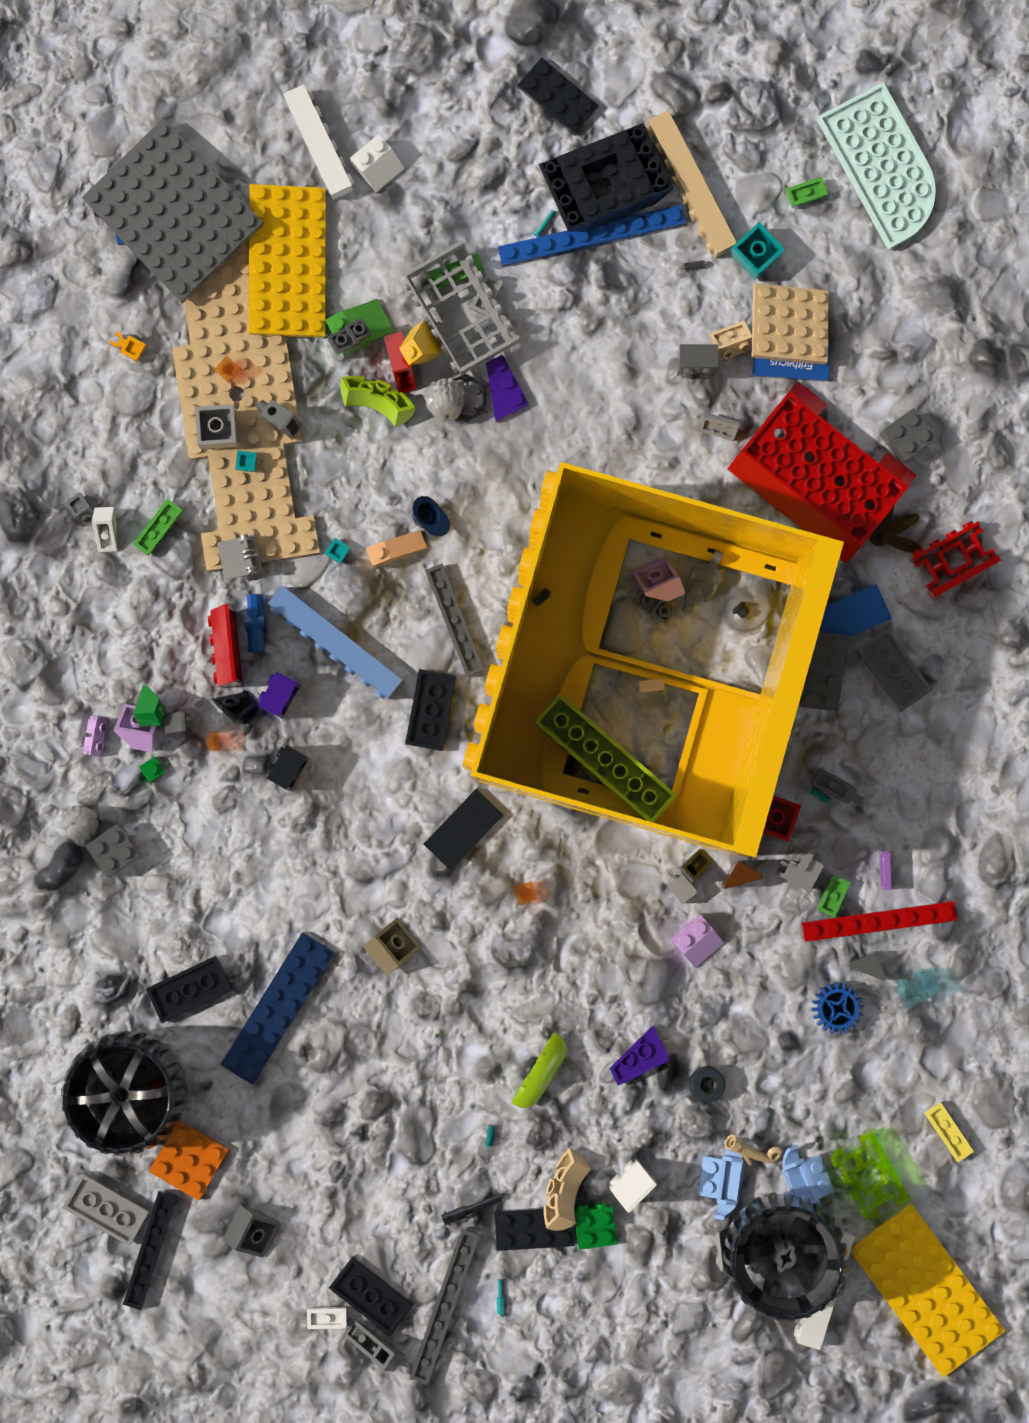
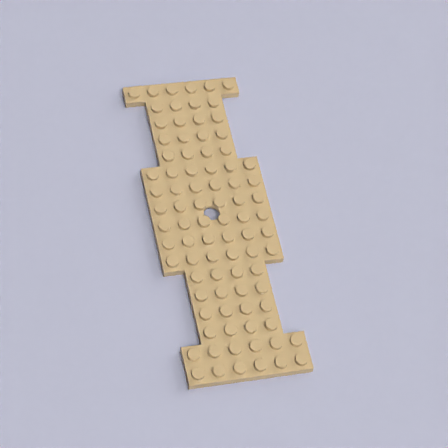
M247 241L184 302L191 344L172 347L189 459L194 460L208 457L219 530L201 533L207 572L223 569L217 543L240 538L244 534H248V536L255 535L261 563L320 554L314 515L295 518L284 445L303 442L301 428L291 440L268 424L261 416V412L256 409L261 400L267 403L273 400L295 414L299 419L286 336L248 335L249 241ZM239 387L244 390V397L241 401H233L230 398V392L233 388ZM234 404L237 410L239 447L200 449L197 445L195 407ZM237 450L257 453L255 473L235 470Z

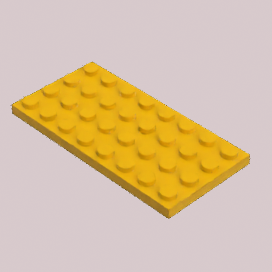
M250 184L249 208L264 225L249 239L248 335L325 338L326 188Z
M911 1203L851 1247L850 1252L943 1378L1005 1332L1004 1328Z

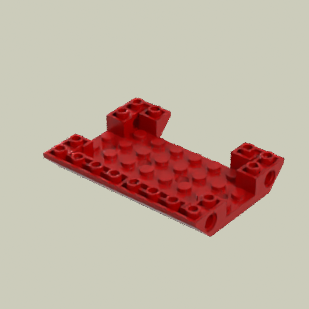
M798 381L740 451L727 470L803 531L844 542L839 559L847 564L909 488L917 475L888 452L878 463L819 416L828 404ZM776 429L784 431L785 436L782 439L775 437L774 431ZM812 453L815 459L809 463L804 459V455ZM835 477H842L845 481L844 485L837 486L834 482ZM865 501H873L874 509L867 510L864 505Z

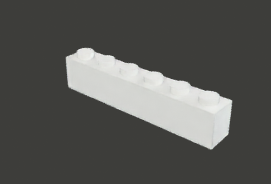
M303 84L284 93V99L332 200L352 192V184H354L350 173L346 174L344 170L346 164L342 156L338 157L336 153L338 147L334 139L330 141L328 136L330 134L326 122L322 124L320 120L322 114L319 107H314L312 103L314 97L311 90H306Z
M842 1230L844 1236L841 1242L846 1243L848 1253L843 1258L848 1260L855 1237L852 1233ZM817 1254V1261L819 1262L817 1268H814L811 1274V1280H813L811 1286L813 1288L819 1283L826 1270L827 1256L825 1254ZM836 1298L834 1301H830L822 1312L818 1311L808 1319L801 1318L800 1324L796 1325L794 1330L797 1343L821 1350Z

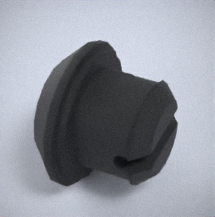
M740 602L733 609V614L737 613L741 618H744L749 613L745 602Z

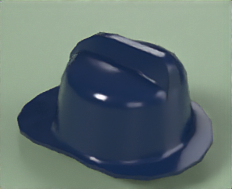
M428 496L418 497L412 506V519L414 523L432 536L442 537L446 535L451 526L447 515L432 498Z

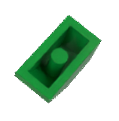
M143 685L133 715L140 727L162 725L163 719L166 716V708L159 697L147 685Z

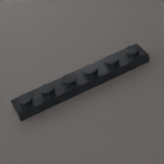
M161 1190L158 1191L122 1305L142 1310L177 1201V1195Z

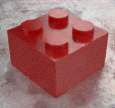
M773 795L763 834L789 842L802 805Z

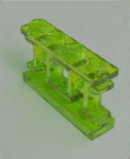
M867 1129L863 1131V1134L856 1136L861 1144L859 1147L845 1154L839 1146L836 1150L830 1151L832 1157L829 1159L834 1168L838 1167L842 1174L839 1177L843 1184L849 1185L851 1189L849 1194L854 1203L858 1201L861 1206L858 1210L863 1219L873 1222L875 1218L880 1217L876 1207L890 1199H893L895 1205L899 1206L903 1202L910 1201L911 1197L873 1131ZM865 1140L870 1144L879 1163L873 1157L866 1161L863 1160L860 1153L868 1149ZM839 1155H841L844 1161L852 1157L856 1161L857 1166L849 1170L853 1178L850 1179L838 1158ZM873 1165L880 1180L864 1188L856 1173ZM885 1174H887L897 1191L898 1197H896L893 1191L883 1195L879 1188L888 1183L884 1176ZM859 1189L864 1196L872 1191L876 1196L877 1200L869 1204L872 1210L871 1213L859 1195Z

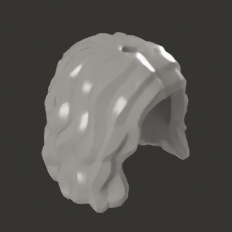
M452 378L439 379L437 382L433 381L427 387V390L424 391L427 409L437 420L446 422L457 419L464 406L463 385Z
M84 805L71 806L70 809L65 810L61 815L60 825L65 830L67 837L83 847L95 839L101 826L97 813Z

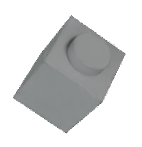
M676 873L668 880L669 884L667 887L681 904H684L697 893L696 889L683 874L678 875Z

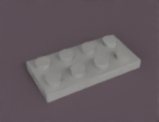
M81 1173L62 1207L128 1246L132 1244L150 1210L85 1173Z

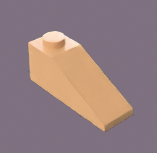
M419 530L367 547L366 550L375 569L427 549V546Z

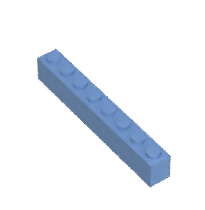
M281 586L268 602L271 606L270 611L278 617L280 614L286 618L284 622L292 628L297 626L301 630L300 634L307 640L312 638L316 641L315 646L322 652L325 649L330 652L331 655L329 657L338 664L340 661L344 663L346 671L352 675L358 674L361 677L359 681L367 687L372 685L376 689L374 693L382 699L385 697L390 699L403 683L401 678L284 586Z

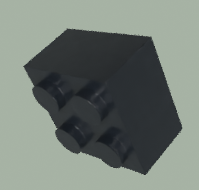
M286 745L285 748L281 747L276 754L278 759L275 764L271 763L266 771L268 776L266 778L285 790L290 791L310 758L291 746Z

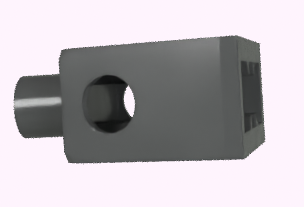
M261 400L257 405L256 409L261 412L263 419L291 440L303 425L295 414L273 400H270L269 403Z

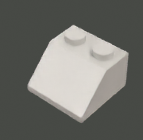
M380 134L350 158L351 165L375 193L405 169L392 148Z

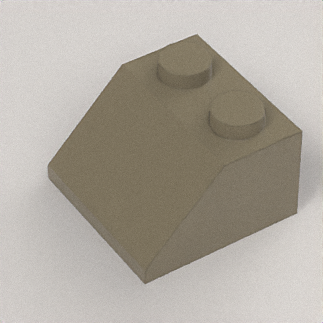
M398 918L363 945L387 976L421 948Z

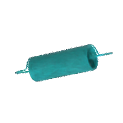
M815 787L809 792L826 804L831 800V797Z
M491 1124L488 1125L485 1144L487 1147H493L495 1126H491Z

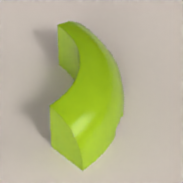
M365 376L341 377L340 389L345 406L372 408L385 415L395 427L402 425L413 416L416 408L411 400L403 392L399 393L392 389L390 384L378 379L377 381L367 380Z
M553 1033L547 1041L532 1070L511 1101L513 1105L520 1108L534 1106L552 1081L568 1051L567 1044L558 1034Z

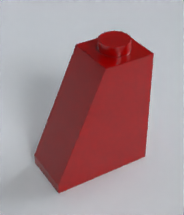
M402 332L383 336L398 392L406 393L417 390L412 367L408 365L399 349L404 341Z

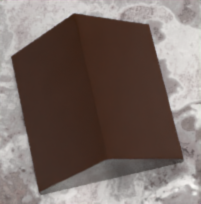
M734 861L722 881L721 887L724 889L763 879V876L743 863Z

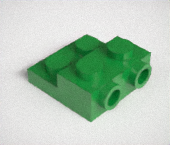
M608 1202L597 1203L596 1207L580 1205L577 1206V1209H574L579 1250L617 1245L612 1204L608 1205Z

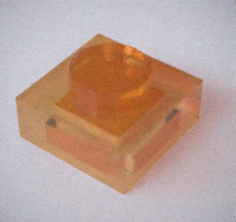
M225 356L214 369L228 383L242 370L228 356Z
M211 731L209 736L206 737L207 748L210 747L212 752L220 751V732Z
M531 881L513 887L519 906L537 900Z

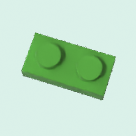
M822 177L786 188L785 190L791 208L827 197L828 195Z
M832 874L816 910L835 918L851 883Z

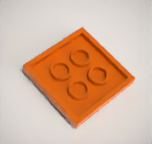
M180 1120L169 1135L149 1172L199 1201L229 1148Z

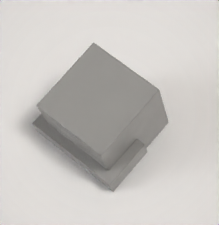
M796 847L788 863L781 861L774 874L800 889L810 892L824 865L813 859L814 854Z

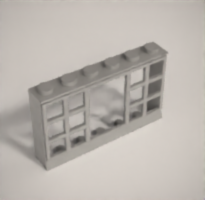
M463 240L403 274L404 280L402 283L407 291L411 290L413 293L412 300L417 308L421 307L423 311L421 315L425 323L431 324L433 328L431 330L435 340L439 339L442 346L440 348L445 356L449 355L452 360L450 365L455 373L459 372L460 376L520 343L519 335L516 336L512 324L509 320L507 321L502 307L496 302L490 287L488 288L482 273L476 268L472 256L465 249ZM455 255L461 266L448 272L442 261ZM439 263L445 275L433 282L427 269ZM464 270L470 282L458 288L451 276ZM423 272L430 284L417 290L411 279ZM448 279L454 291L442 297L436 285ZM472 285L489 314L445 338L429 309ZM433 288L438 300L426 306L420 294ZM492 318L498 330L486 336L479 324ZM476 327L482 339L470 345L464 333ZM501 333L505 343L493 349L489 339ZM461 336L466 348L454 354L448 342ZM485 342L490 351L478 358L473 348ZM469 351L474 360L462 367L457 357Z

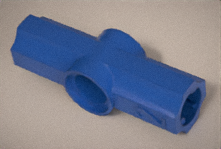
M249 594L246 595L247 615H245L248 652L261 653L265 652L264 632L266 631L263 595Z

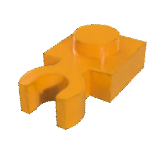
M115 332V335L120 340L117 343L110 341V344L115 348L121 347V354L138 362L147 345L131 336H128L125 340L121 333Z

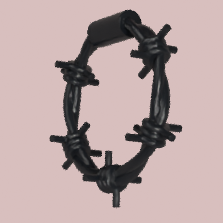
M469 374L453 378L456 381H467L466 386H468L469 381L475 382L480 390L477 395H483L482 405L478 409L473 408L477 411L474 415L460 414L454 421L470 422L471 419L477 418L484 412L488 414L489 412L485 410L487 400L486 387L489 384L484 386L481 382L469 376Z

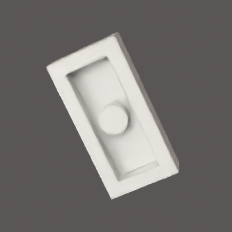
M347 1307L307 1308V1329L347 1328Z

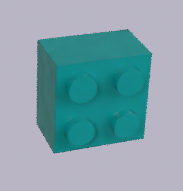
M758 222L731 247L729 254L756 281L783 255L785 248Z

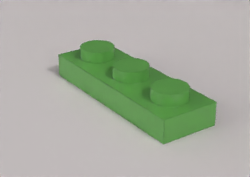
M479 254L471 255L478 271L484 273L485 270ZM458 261L445 265L448 272L461 266ZM441 267L428 271L433 282L445 275ZM464 270L451 276L455 283L468 279ZM446 279L437 284L436 287L439 290L451 285V283Z
M167 499L133 545L150 556L183 513V510Z

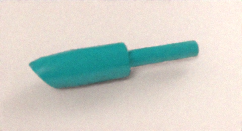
M498 1279L497 1313L504 1317L505 1304L504 1297H502V1279Z

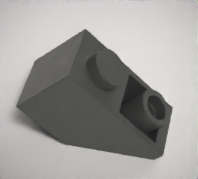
M187 712L169 713L164 717L165 734L191 733V728H194V719Z

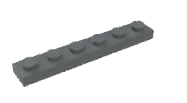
M443 563L426 569V575L466 676L469 677L484 671Z

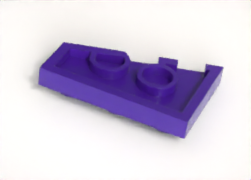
M503 354L486 362L496 423L529 406V403Z
M653 1025L609 1068L618 1086L670 1061Z

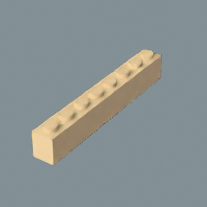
M669 110L649 119L646 128L649 136L656 143L654 146L658 155L661 154L664 159L663 165L665 169L671 172L673 185L675 188H679L683 204L688 205L690 218L692 221H696L700 237L705 238L707 251L710 255L713 254L714 258L729 252L731 247L737 242Z

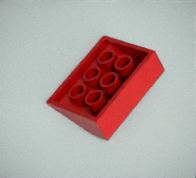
M223 604L210 610L211 615L208 616V625L212 627L210 644L214 646V653L211 654L212 664L216 665V672L213 673L214 683L218 684L219 688L243 686L236 610L229 604Z

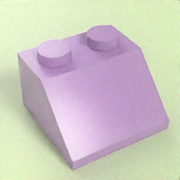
M699 913L670 938L694 968L724 943Z

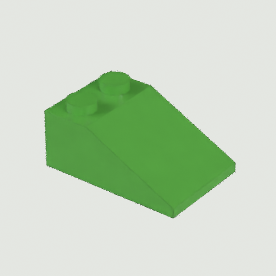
M378 299L341 311L325 320L331 334H334L344 329L346 325L363 318L372 333L365 340L342 352L344 358L384 338L383 336L395 333Z

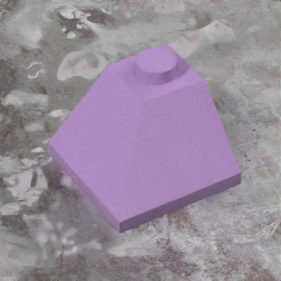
M666 556L632 571V575L645 596L670 601L685 594L680 577Z
M124 704L114 732L133 749L152 752L157 740L159 726L140 727L133 715L136 706Z

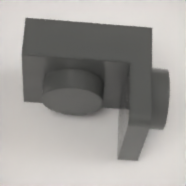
M80 492L65 502L73 517L82 527L92 522L94 510Z

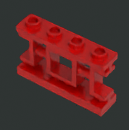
M970 521L962 525L963 530L959 532L953 530L945 535L946 539L940 542L937 539L929 544L930 548L926 550L920 548L912 553L913 557L909 560L913 563L914 568L916 569L924 565L932 579V582L925 585L931 599L1002 561L999 555L995 554L994 548L984 552L976 535L983 532L979 521L976 523ZM972 529L975 531L968 535L972 545L966 548L961 540L955 543L952 542L953 539ZM957 546L966 563L951 570L943 553ZM939 547L941 548V551L935 553L939 563L931 566L927 558L919 561V558ZM977 551L981 559L987 555L990 559L970 570L967 569V566L973 564L969 554ZM942 569L947 577L953 574L956 575L955 578L937 588L933 586L940 582L936 572Z

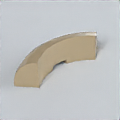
M569 1148L555 1166L558 1169L553 1180L549 1179L545 1194L548 1195L547 1206H544V1219L546 1228L550 1230H564L576 1223L574 1204L577 1191L584 1177L591 1170L584 1157L572 1148Z

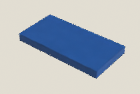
M877 584L826 605L819 632L847 635V638L892 619Z

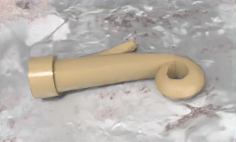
M729 1135L725 1141V1148L740 1154L750 1166L752 1165L750 1158L757 1161L774 1163L782 1158L784 1152L781 1147L775 1146L770 1148L767 1154L746 1144L735 1135Z

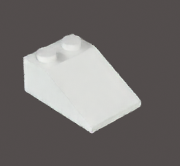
M637 1159L634 1162L632 1160L628 1162L623 1168L625 1171L620 1176L618 1174L614 1176L609 1186L612 1193L628 1213L657 1185L653 1175Z

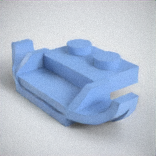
M725 1149V1155L722 1159L711 1156L703 1157L699 1187L700 1196L717 1199L718 1209L715 1219L725 1220L740 1201L745 1166L743 1157L740 1154Z
M798 1145L788 1148L783 1157L782 1173L789 1191L793 1195L798 1197L805 1195L810 1198L809 1201L811 1203H820V1198L834 1192L821 1155H815L804 1161L799 1159L797 1153Z

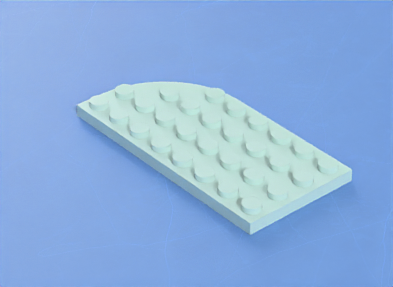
M883 82L823 113L816 120L889 250L910 239L923 227L933 209L936 189L932 170Z

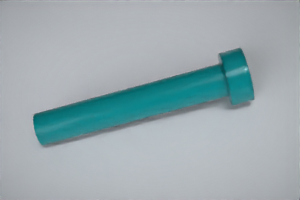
M553 210L550 211L539 229L533 233L535 237L541 236L542 231L555 214Z

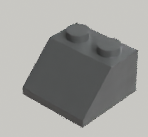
M240 1205L223 1241L235 1251L263 1258L281 1222L254 1208Z

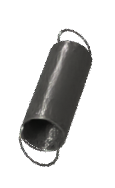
M704 260L684 263L685 270L705 268L706 262Z

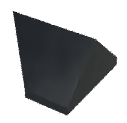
M245 690L240 693L211 699L223 713L238 725L258 704Z

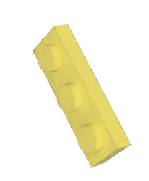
M941 1102L924 1112L956 1162H960L974 1152Z

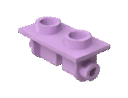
M91 716L90 720L88 719L86 733L92 734V737H85L84 754L101 757L104 749L105 733L108 728V719Z

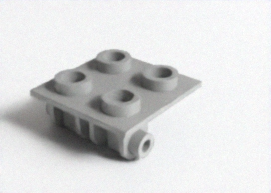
M244 534L240 538L217 543L225 580L263 572L254 534L249 536Z

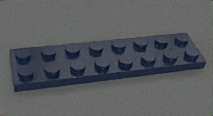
M302 932L220 1065L253 1085L335 952Z

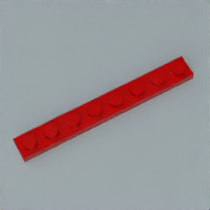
M949 901L801 922L804 942L956 921L957 915L955 902Z

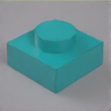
M237 450L235 470L255 473L257 453Z
M334 538L324 554L342 564L351 548Z

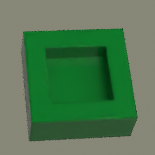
M156 756L139 766L149 783L166 773Z

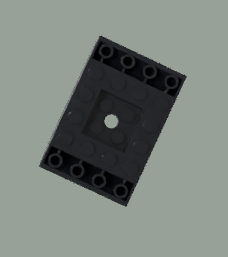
M644 122L538 164L567 231L587 232L655 205L673 190V185ZM602 181H609L611 185L604 188L600 183Z

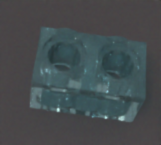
M921 968L913 973V977L910 979L905 977L897 982V986L893 987L904 1008L910 1009L942 991L931 970ZM927 977L929 979V985L926 988H923L921 986V980ZM907 987H911L913 991L910 997H905L904 990Z

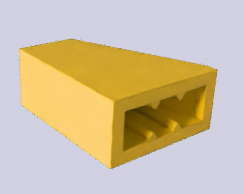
M424 320L409 331L399 348L408 365L432 362L443 353L440 348V342L435 340L431 333L430 325L426 324Z

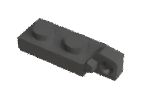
M822 768L818 769L810 784L843 803L850 804L852 801L861 805L864 799L856 794L857 789L853 785Z

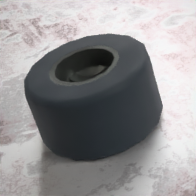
M700 1067L691 1075L690 1089L700 1101L707 1103L715 1102L721 1098L725 1091V1079L721 1072L714 1067Z

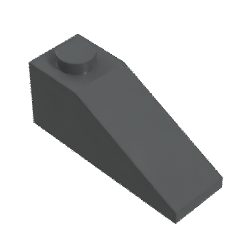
M356 1319L352 1320L343 1334L344 1337L384 1371L395 1372L405 1357L392 1343Z

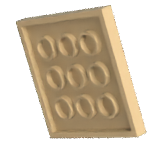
M755 283L753 285L752 358L826 365L828 362L829 291Z

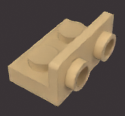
M745 321L709 333V339L712 344H718V361L752 350V334Z

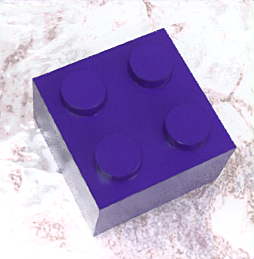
M276 672L275 675L272 674L268 679L267 685L269 686L266 692H261L257 701L260 702L259 707L283 719L301 685Z

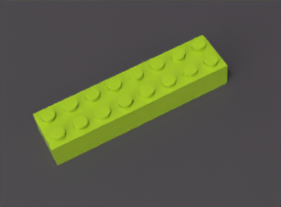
M560 693L534 722L538 728L644 820L654 822L677 796Z

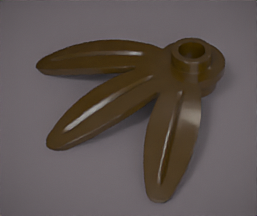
M894 506L869 536L870 542L875 546H883L887 543L898 550L909 553L922 548L911 539L895 536V534L913 526L919 520V515H906L889 524ZM877 533L882 534L883 538L881 540L876 539Z

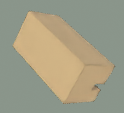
M664 679L638 681L639 694L651 691H664Z

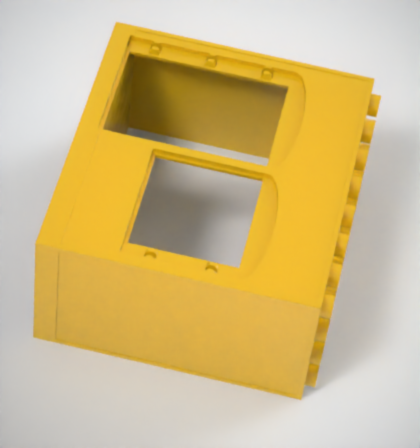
M560 461L558 472L546 471L540 492V508L535 509L529 530V547L524 548L519 564L518 585L523 586L524 589L513 586L507 606V622L514 623L513 627L502 625L498 637L496 655L497 659L503 660L502 667L491 664L487 675L485 693L486 696L493 697L491 705L480 703L473 726L476 733L482 734L479 745L468 742L462 765L465 770L471 771V778L477 782L732 855L756 857L844 542ZM651 532L657 535H662V538L660 539L650 536ZM629 539L710 562L714 554L707 552L708 548L714 551L718 550L723 553L718 565L791 585L761 694L598 649ZM765 565H767L770 567H776L775 571H772L769 569H765L764 567ZM547 588L551 592V596L537 607L532 600ZM594 664L650 680L663 678L664 684L699 693L672 787V791L677 796L654 822L644 820L606 786L563 774L568 753L534 724L536 719L559 693L581 711ZM578 788L589 790V795L579 793Z

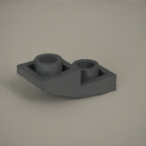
M360 318L346 325L344 329L328 336L327 340L336 355L365 340L372 333L363 318Z
M640 589L632 601L637 607L664 624H667L676 610L667 601L645 596L642 589Z

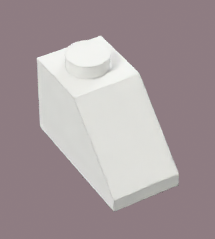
M114 507L95 508L92 524L98 552L117 551V521Z

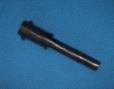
M500 1193L464 1208L461 1206L449 1212L444 1211V1214H441L444 1225L451 1226V1223L467 1218L466 1215L501 1202Z

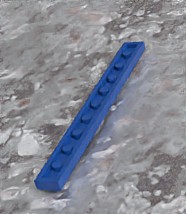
M681 204L620 218L587 232L563 231L498 246V252L503 267L686 224Z

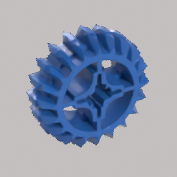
M838 982L833 983V988L827 983L826 987L828 990L820 987V991L823 994L815 993V996L819 999L818 1001L812 1000V1003L816 1004L817 1007L811 1008V1011L817 1012V1014L813 1015V1019L820 1018L816 1024L820 1026L824 1023L822 1030L826 1031L829 1028V1033L833 1034L836 1029L838 1035H841L842 1028L845 1033H848L849 1029L847 1026L855 1029L856 1027L853 1022H861L856 1018L857 1015L863 1016V1013L858 1012V1009L864 1008V1005L857 1004L862 1001V998H855L859 992L855 990L851 993L853 987L849 985L846 988V983L843 982L840 988ZM836 992L843 993L842 996H839V998L835 1001H831L827 998L829 995ZM848 997L852 1002V1013L846 1010L845 1005ZM823 1003L830 1009L827 1020L823 1015ZM830 1003L834 1005L841 1004V1006L839 1007H841V1010H843L845 1013L841 1011L834 1012V1006L830 1005ZM840 1015L848 1018L839 1024L832 1023Z

